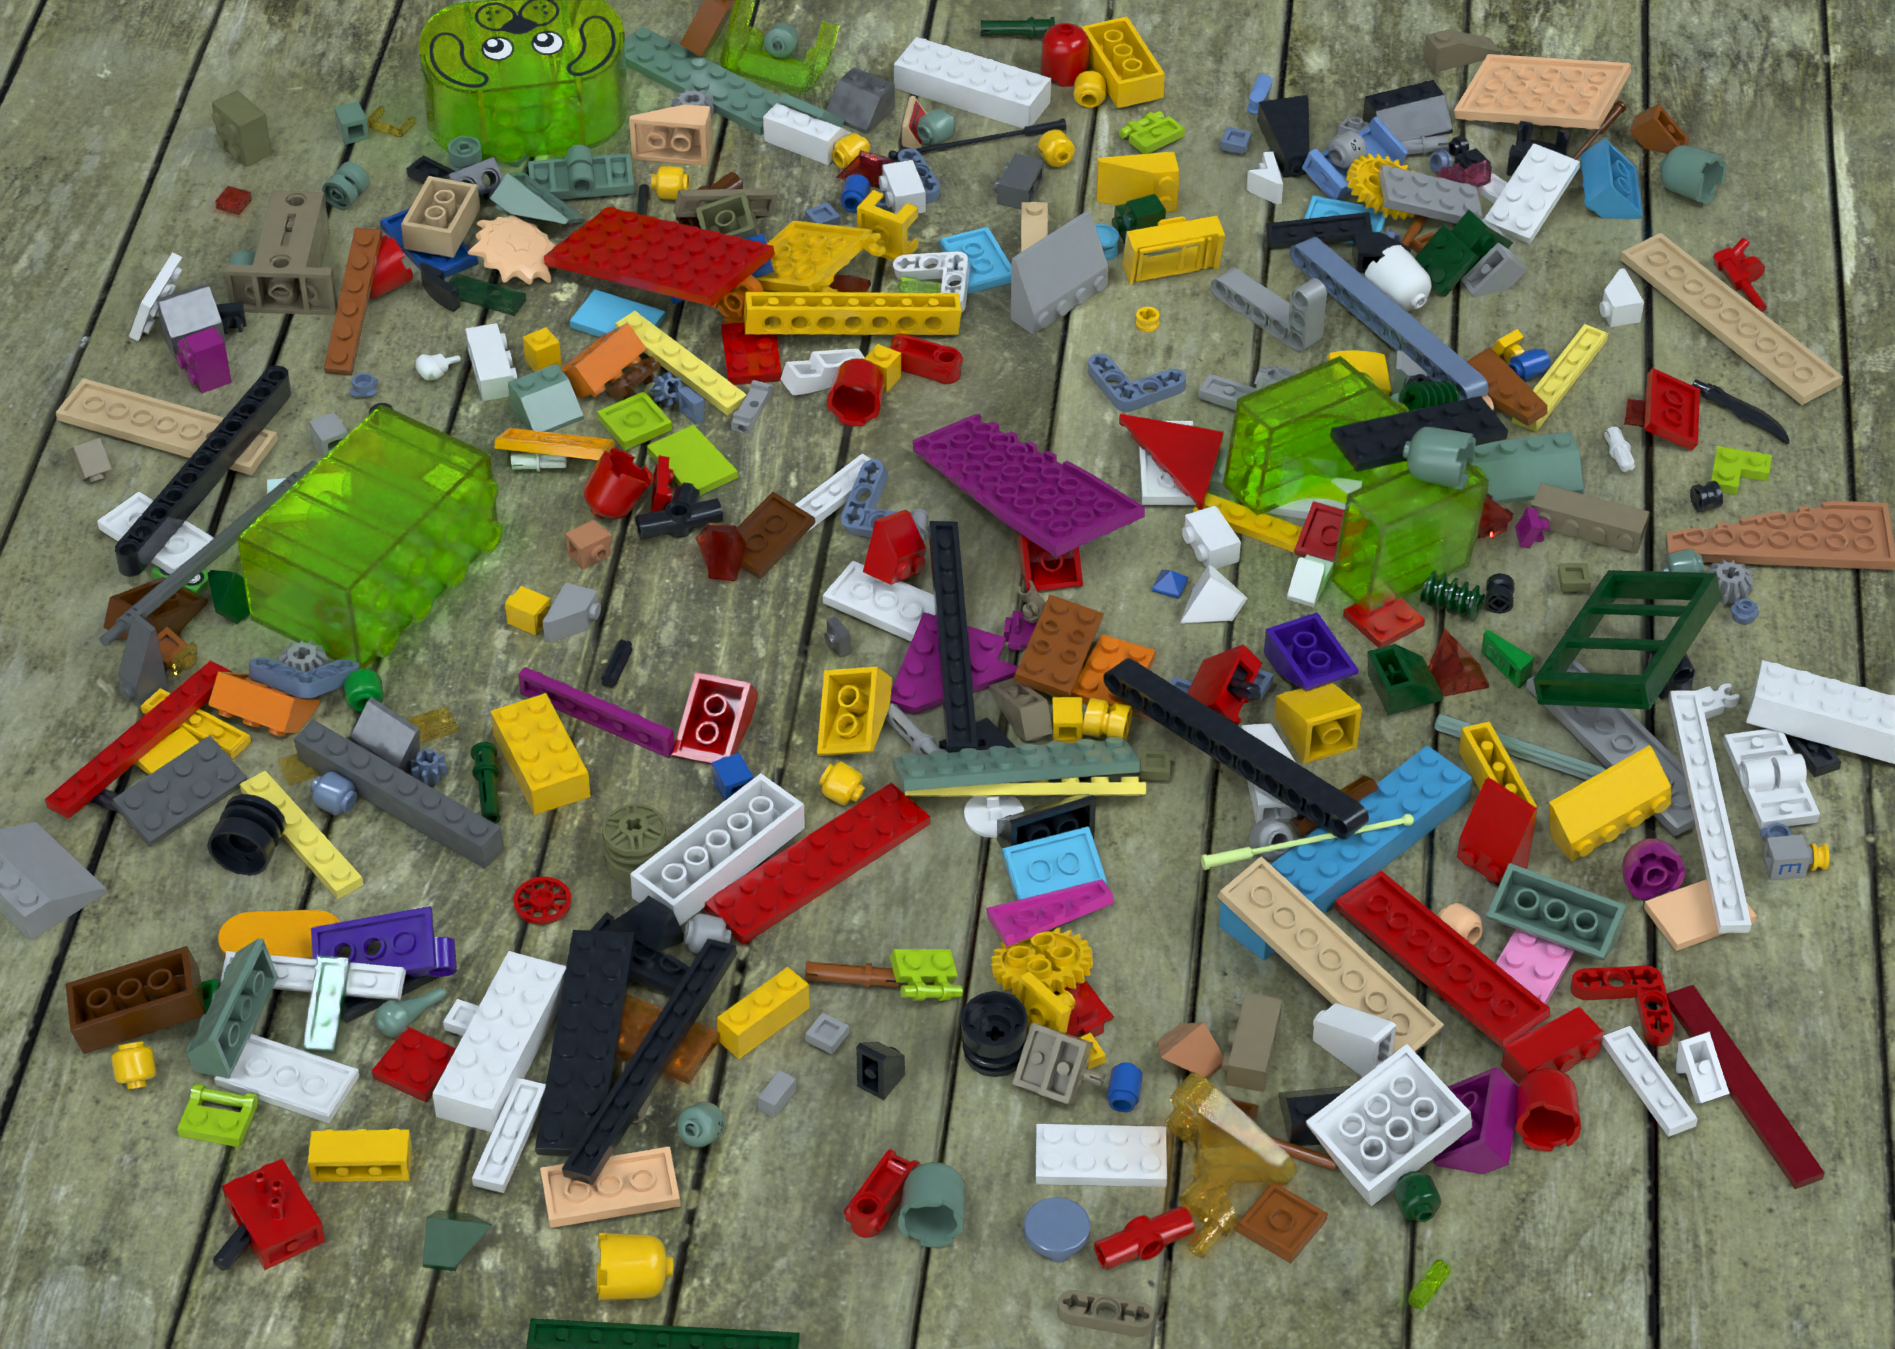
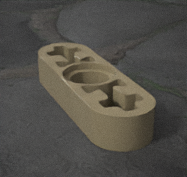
M1077 1290L1065 1291L1058 1299V1317L1069 1325L1136 1337L1148 1335L1154 1327V1311L1150 1305L1144 1302ZM1071 1304L1077 1305L1075 1311L1068 1310ZM1088 1306H1091V1315L1086 1314ZM1101 1308H1109L1115 1312V1315L1112 1318L1103 1319L1096 1312ZM1121 1312H1125L1124 1321L1121 1320ZM1137 1316L1143 1317L1141 1323L1135 1322Z

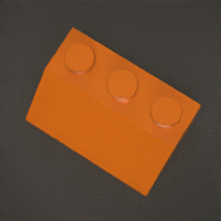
M626 323L600 336L561 370L568 377L576 397L582 399L591 394L594 398L606 389L604 386L606 382L612 383L624 374L622 372L624 367L630 368L641 360L639 355L646 350V347L629 323Z
M218 672L208 706L217 708V714L221 716L235 718L236 715L244 718L243 723L258 728L260 725L269 727V733L285 737L286 733H298L318 708L321 700L314 697L299 698L253 680L247 673Z

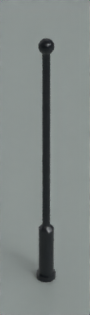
M1061 118L1058 121L1025 126L1022 130L916 148L915 150L923 153L1023 134L1032 136L1043 134L1050 130L1066 131V121L1064 118ZM891 150L888 153V158L896 160L899 152Z

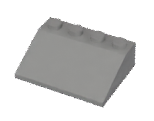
M1089 211L1082 213L1012 258L1011 320L1031 334L1046 328L1050 323L1066 315L1070 310L1084 303L1087 299L1103 291L1108 286V263L1092 214Z
M32 822L0 829V912L30 941L107 893L106 887L38 823Z

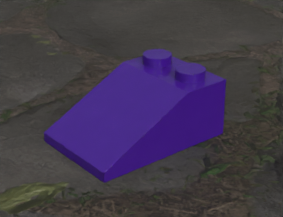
M1318 612L1266 629L1265 656L1277 673L1305 691L1356 675L1359 672Z

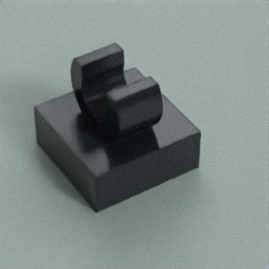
M243 302L216 304L222 320L224 334H228L229 328H238V332L241 333L243 327H247Z

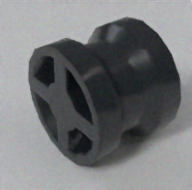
M1715 480L1707 482L1704 486L1700 484L1693 485L1690 489L1691 503L1697 512L1706 511L1708 507L1713 509L1719 508L1723 504L1722 490Z

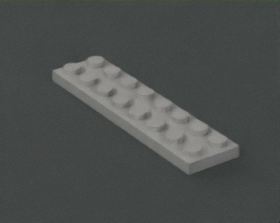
M1574 659L1566 671L1589 673L1576 659ZM1535 676L1527 679L1526 688L1537 698L1533 682ZM1544 705L1607 769L1650 745L1671 785V805L1662 813H1656L1654 816L1674 836L1695 827L1683 765L1627 709Z

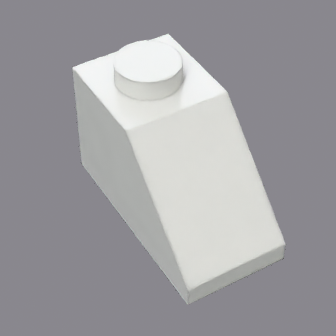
M1625 268L1619 269L1604 290L1603 301L1599 305L1601 316L1606 318L1610 327L1641 322L1644 301Z

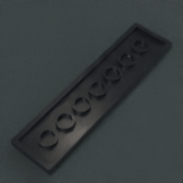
M572 931L535 1144L537 1155L570 1156L612 1090L636 942L635 932Z

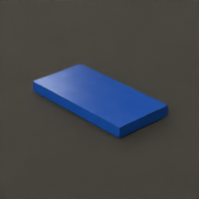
M409 209L380 220L381 229L396 241L401 250L419 270L420 264L424 262L444 271V278H447L478 264L477 256L468 254L470 249L463 241L454 258L404 249L401 223Z

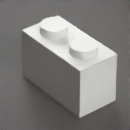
M913 160L882 165L883 176H879V185L881 191H885L888 208L892 207L894 214H897L905 204L909 203L918 207V213L926 212V192Z
M1216 506L1185 515V526L1182 528V535L1187 544L1190 543L1195 550V555L1199 562H1203L1206 568L1208 565H1211L1215 569L1239 562L1241 541Z

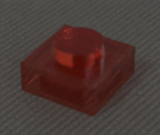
M227 186L215 200L216 209L240 215L252 201L251 192Z
M1627 399L1624 425L1644 427L1646 401Z

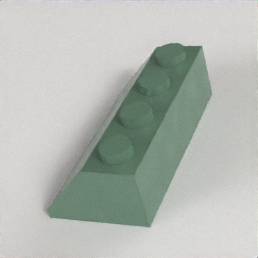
M1572 432L1500 440L1475 446L1473 462L1467 461L1465 474H1470L1467 486L1476 507L1534 500L1540 483L1580 494L1584 492L1580 453Z
M1509 863L1486 918L1604 961L1615 947L1626 921V905Z
M256 939L236 952L231 964L227 965L224 979L219 989L214 991L212 1003L207 1013L201 1017L199 1030L194 1040L192 1039L187 1047V1057L194 1072L230 1079L278 979L264 939Z

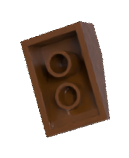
M161 577L111 596L103 628L109 630L116 624V619L166 578ZM182 587L146 617L145 620L156 628L157 635L166 627L177 635L207 605L208 599ZM123 633L118 638L127 640L129 633Z

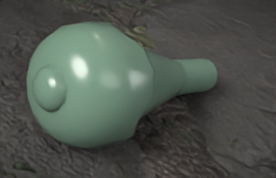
M438 987L421 997L398 1002L389 1000L383 1003L375 1013L377 1028L387 1037L400 1036L408 1029L407 1026L426 1008L445 998L446 993L444 989Z

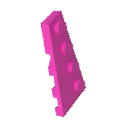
M1103 879L986 908L987 919L1005 946L1008 947L1033 937L1037 933L1045 932L1113 904V893Z

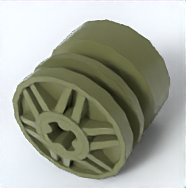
M628 804L616 808L605 818L602 827L605 867L608 874L617 882L631 885L630 874L667 846L666 822L663 815L655 808L644 804Z

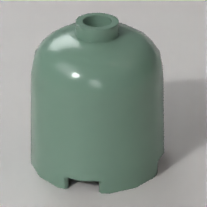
M1680 145L1674 147L1661 161L1662 183L1667 189L1701 204H1709L1716 197L1713 192L1717 185H1723L1727 163L1721 160L1723 156L1690 145Z
M1424 427L1416 432L1411 441L1406 442L1403 457L1407 458L1409 472L1414 478L1463 490L1470 475L1465 474L1467 461L1473 462L1476 439L1470 433Z
M930 1162L921 1164L909 1173L904 1183L898 1218V1227L904 1237L908 1238V1235L920 1240L921 1246L938 1248L950 1245L955 1236L963 1233L966 1187L962 1176L954 1168L943 1163Z

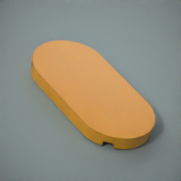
M322 910L244 912L233 916L223 924L219 931L218 942L224 957L226 956V951L238 952L256 939H264L269 955L313 959L311 928L339 923L340 921L333 914Z

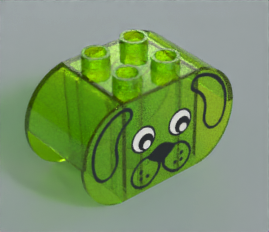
M481 0L457 3L434 14L421 32L419 56L427 126L434 141L447 152L448 144L451 140L460 136L474 137L480 141L482 161L495 157L496 161L513 163L522 159L525 152L528 153V157L543 155L564 157L567 151L575 145H583L593 149L604 144L617 134L626 120L628 92L625 32L619 15L604 0Z

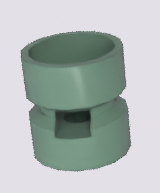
M460 136L449 142L450 169L458 171L482 162L481 143L478 139L471 136Z
M345 162L323 185L322 192H324L325 200L337 209L346 210L368 188L370 184L369 176L357 163Z

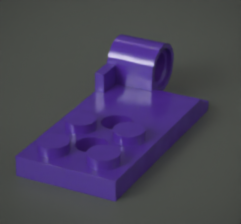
M431 906L311 928L313 959L403 967L406 970L405 975H409L412 978L427 975L431 977H446L457 972L455 940L449 937L434 938ZM375 941H380V951L375 955H368L369 945ZM344 947H351L349 958L339 961V951Z

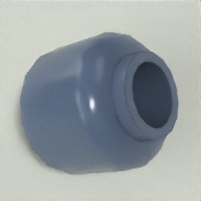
M334 771L327 772L323 776H317L310 789L313 792L312 801L314 805L334 816L348 813L354 806L358 795L355 792L354 783Z

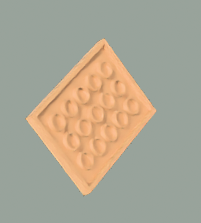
M1488 54L1455 107V119L1520 124V121H1525L1538 126L1549 125L1561 126L1563 128L1600 129L1631 73V64Z

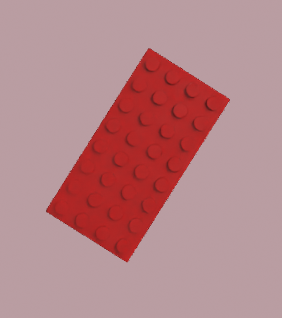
M607 207L594 218L587 221L577 231L571 233L560 244L554 246L551 251L544 255V261L547 266L713 306L771 259L775 252L773 245L764 244L760 241H751L739 236L722 234L718 231L700 229L697 226L683 225L675 221L658 219L654 216L649 217L637 214L636 212Z

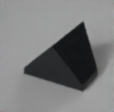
M649 895L644 901L609 923L622 932H635L636 940L655 952L662 951L684 941V933L673 910Z

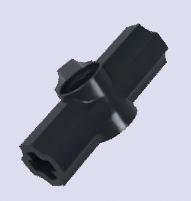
M683 482L681 486L676 487L672 502L667 505L665 510L635 517L639 538L642 540L665 534L677 538L686 537L691 533L692 528L722 522L723 512L718 498L698 502L700 490L696 489L691 483Z

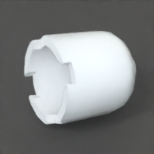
M1401 245L1385 249L1382 252L1385 256L1377 263L1372 261L1364 277L1406 312L1421 308L1426 303L1432 287L1430 276Z

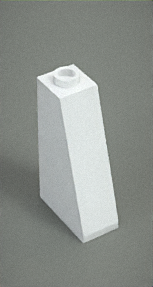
M1271 723L1241 725L1242 729L1294 761ZM1247 780L1256 824L1266 819L1287 823L1300 814Z

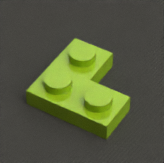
M1717 446L1711 481L1715 480L1718 482L1722 493L1737 495L1740 477L1768 482L1772 455Z

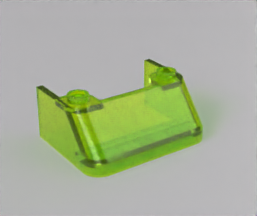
M735 0L720 57L721 67L739 76L799 93L809 91L830 64L840 25L822 20L816 44L808 50L804 62L788 57L778 59L771 56L767 51L762 50L764 42L763 33L758 28L749 26L755 1Z

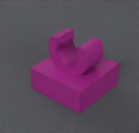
M1527 507L1515 526L1519 546L1530 548L1534 541L1543 542L1545 539L1542 530L1548 532L1551 530L1548 520L1539 519L1537 509Z

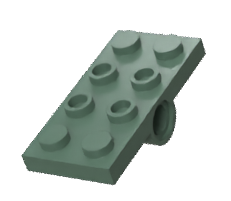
M575 145L567 151L566 158L528 161L529 177L558 199L635 193L630 153L592 156L591 150L588 147Z

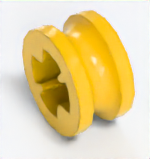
M1148 306L1138 309L1136 312V327L1143 332L1157 330L1160 318L1159 311Z
M1810 843L1809 847H1811L1813 853V863L1809 865L1810 870L1814 871L1818 867H1821L1822 870H1828L1830 855L1827 843H1822L1819 847L1815 843Z

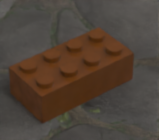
M187 946L65 984L70 1031L83 1054L201 1018L206 1014L200 970Z

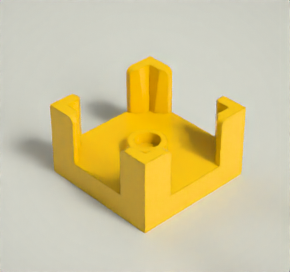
M873 190L857 206V228L871 229L872 233H880L881 238L876 244L885 246L886 251L881 255L883 258L894 261L899 256L913 254L918 248V238L915 237L912 241H908V228L918 218V207L907 203L897 214L875 206L884 197V194Z

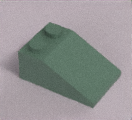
M524 172L507 173L490 197L496 203L495 207L506 215L510 213L563 224L580 223L584 219Z

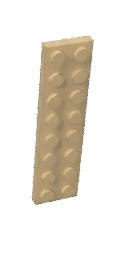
M84 378L56 411L57 421L191 458L224 419V417ZM263 429L230 469L252 475L278 441L277 432Z
M1262 856L1220 890L1217 897L1333 1005L1338 1003L1396 1024L1393 1054L1406 1044L1417 1053L1442 1030L1444 1024Z

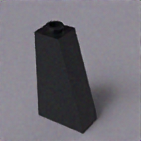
M1301 95L1259 102L1257 123L1271 152L1274 153L1276 163L1283 178L1307 174L1302 169V166L1310 152L1308 96Z

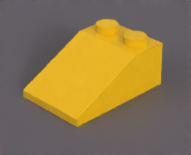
M1162 152L1098 158L1097 202L1118 206L1125 204L1126 201L1155 194L1165 207L1166 212H1176L1178 207L1180 171L1175 153Z
M878 666L824 670L817 745L818 756L873 753L890 707L891 676Z

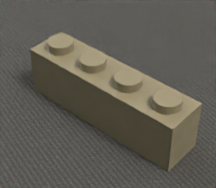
M1540 483L1531 508L1537 509L1539 519L1549 521L1550 531L1638 554L1645 536L1650 513L1642 509Z

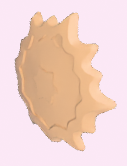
M512 214L507 218L497 217L492 221L480 220L477 222V225L482 230L476 233L478 243L468 251L469 255L483 257L485 268L498 269L503 283H506L513 277L522 279L528 285L535 278H541L548 284L551 283L549 269L555 267L545 265L544 255L556 245L549 241L548 235L541 232L536 224L524 222Z

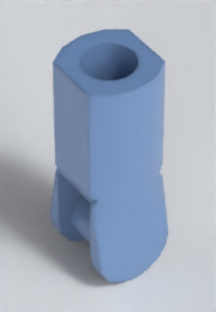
M1264 74L1257 76L1249 96L1247 107L1249 113L1257 115L1259 102L1267 100L1273 82L1270 76Z

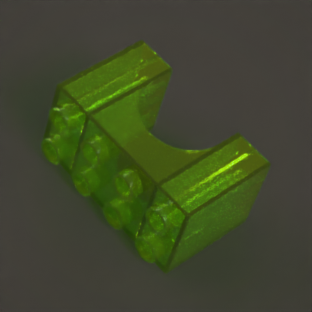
M1338 356L1237 398L1222 485L1256 515L1267 513L1280 506L1302 499H1328L1346 504L1330 581L1368 613L1371 610L1374 611L1385 606L1393 598L1398 600L1422 589L1426 579L1433 570L1437 571V579L1440 580L1444 573L1450 576L1469 567L1475 539L1478 535L1485 497L1489 489V479H1487L1481 468L1468 462L1465 474L1470 475L1463 490L1414 478L1409 472L1407 461L1356 472L1330 438L1331 428L1408 412L1409 409L1402 403H1396L1378 388L1368 374L1359 372L1344 358ZM1335 478L1362 481V486L1360 489L1347 494L1331 482V480Z

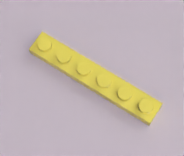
M633 311L615 323V329L629 323L646 347L645 354L653 357L656 362H659L662 367L674 376L681 377L683 383L727 416L738 409L743 403L747 394L638 312Z
M266 771L240 784L242 794L259 796L279 808L287 824L282 838L337 899L364 885L362 876Z

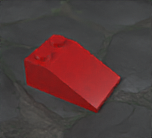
M695 672L672 756L712 764V762L723 757L736 754L751 723L759 695L753 685L748 682Z
M1488 777L1482 785L1460 835L1457 858L1497 885H1500L1509 863L1527 869L1537 808Z

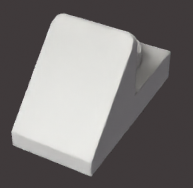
M1263 152L1262 163L1258 164V169L1249 170L1247 173L1246 189L1250 193L1272 203L1282 204L1283 182L1274 153Z
M1306 555L1305 558L1300 557L1295 567L1287 600L1314 607L1333 571L1334 562Z
M1710 1032L1679 1041L1676 1073H1686L1695 1103H1703L1729 1094Z

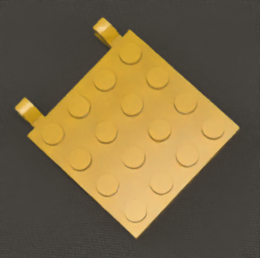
M793 220L767 243L774 246L775 255L771 258L774 272L757 277L756 279L759 280L766 291L838 292L837 289H832L829 285L834 281L833 277L842 267L848 265L853 257L865 248L870 254L880 257L886 249L885 246L876 244L881 235L880 233H872L871 229Z

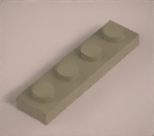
M775 189L679 190L673 212L676 217H698L696 208L745 191L755 216H772L778 195Z

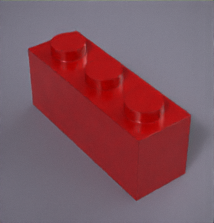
M1579 1006L1506 1045L1503 1051L1501 1067L1518 1085L1527 1074L1537 1069L1550 1068L1565 1073L1575 1064L1584 1059H1591L1599 1053L1604 1031Z

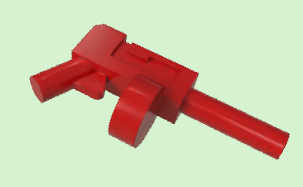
M1741 238L1732 249L1728 247L1714 253V265L1718 271L1722 270L1735 291L1742 289L1752 305L1763 312L1767 306L1751 282L1763 275L1765 266L1756 256L1746 258L1743 251L1750 244L1747 239Z

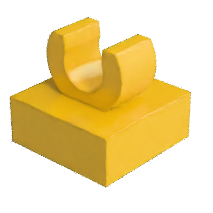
M1516 329L1498 339L1492 350L1500 358L1504 357L1506 362L1510 364V359L1513 356L1524 353L1523 348L1519 345L1524 336Z

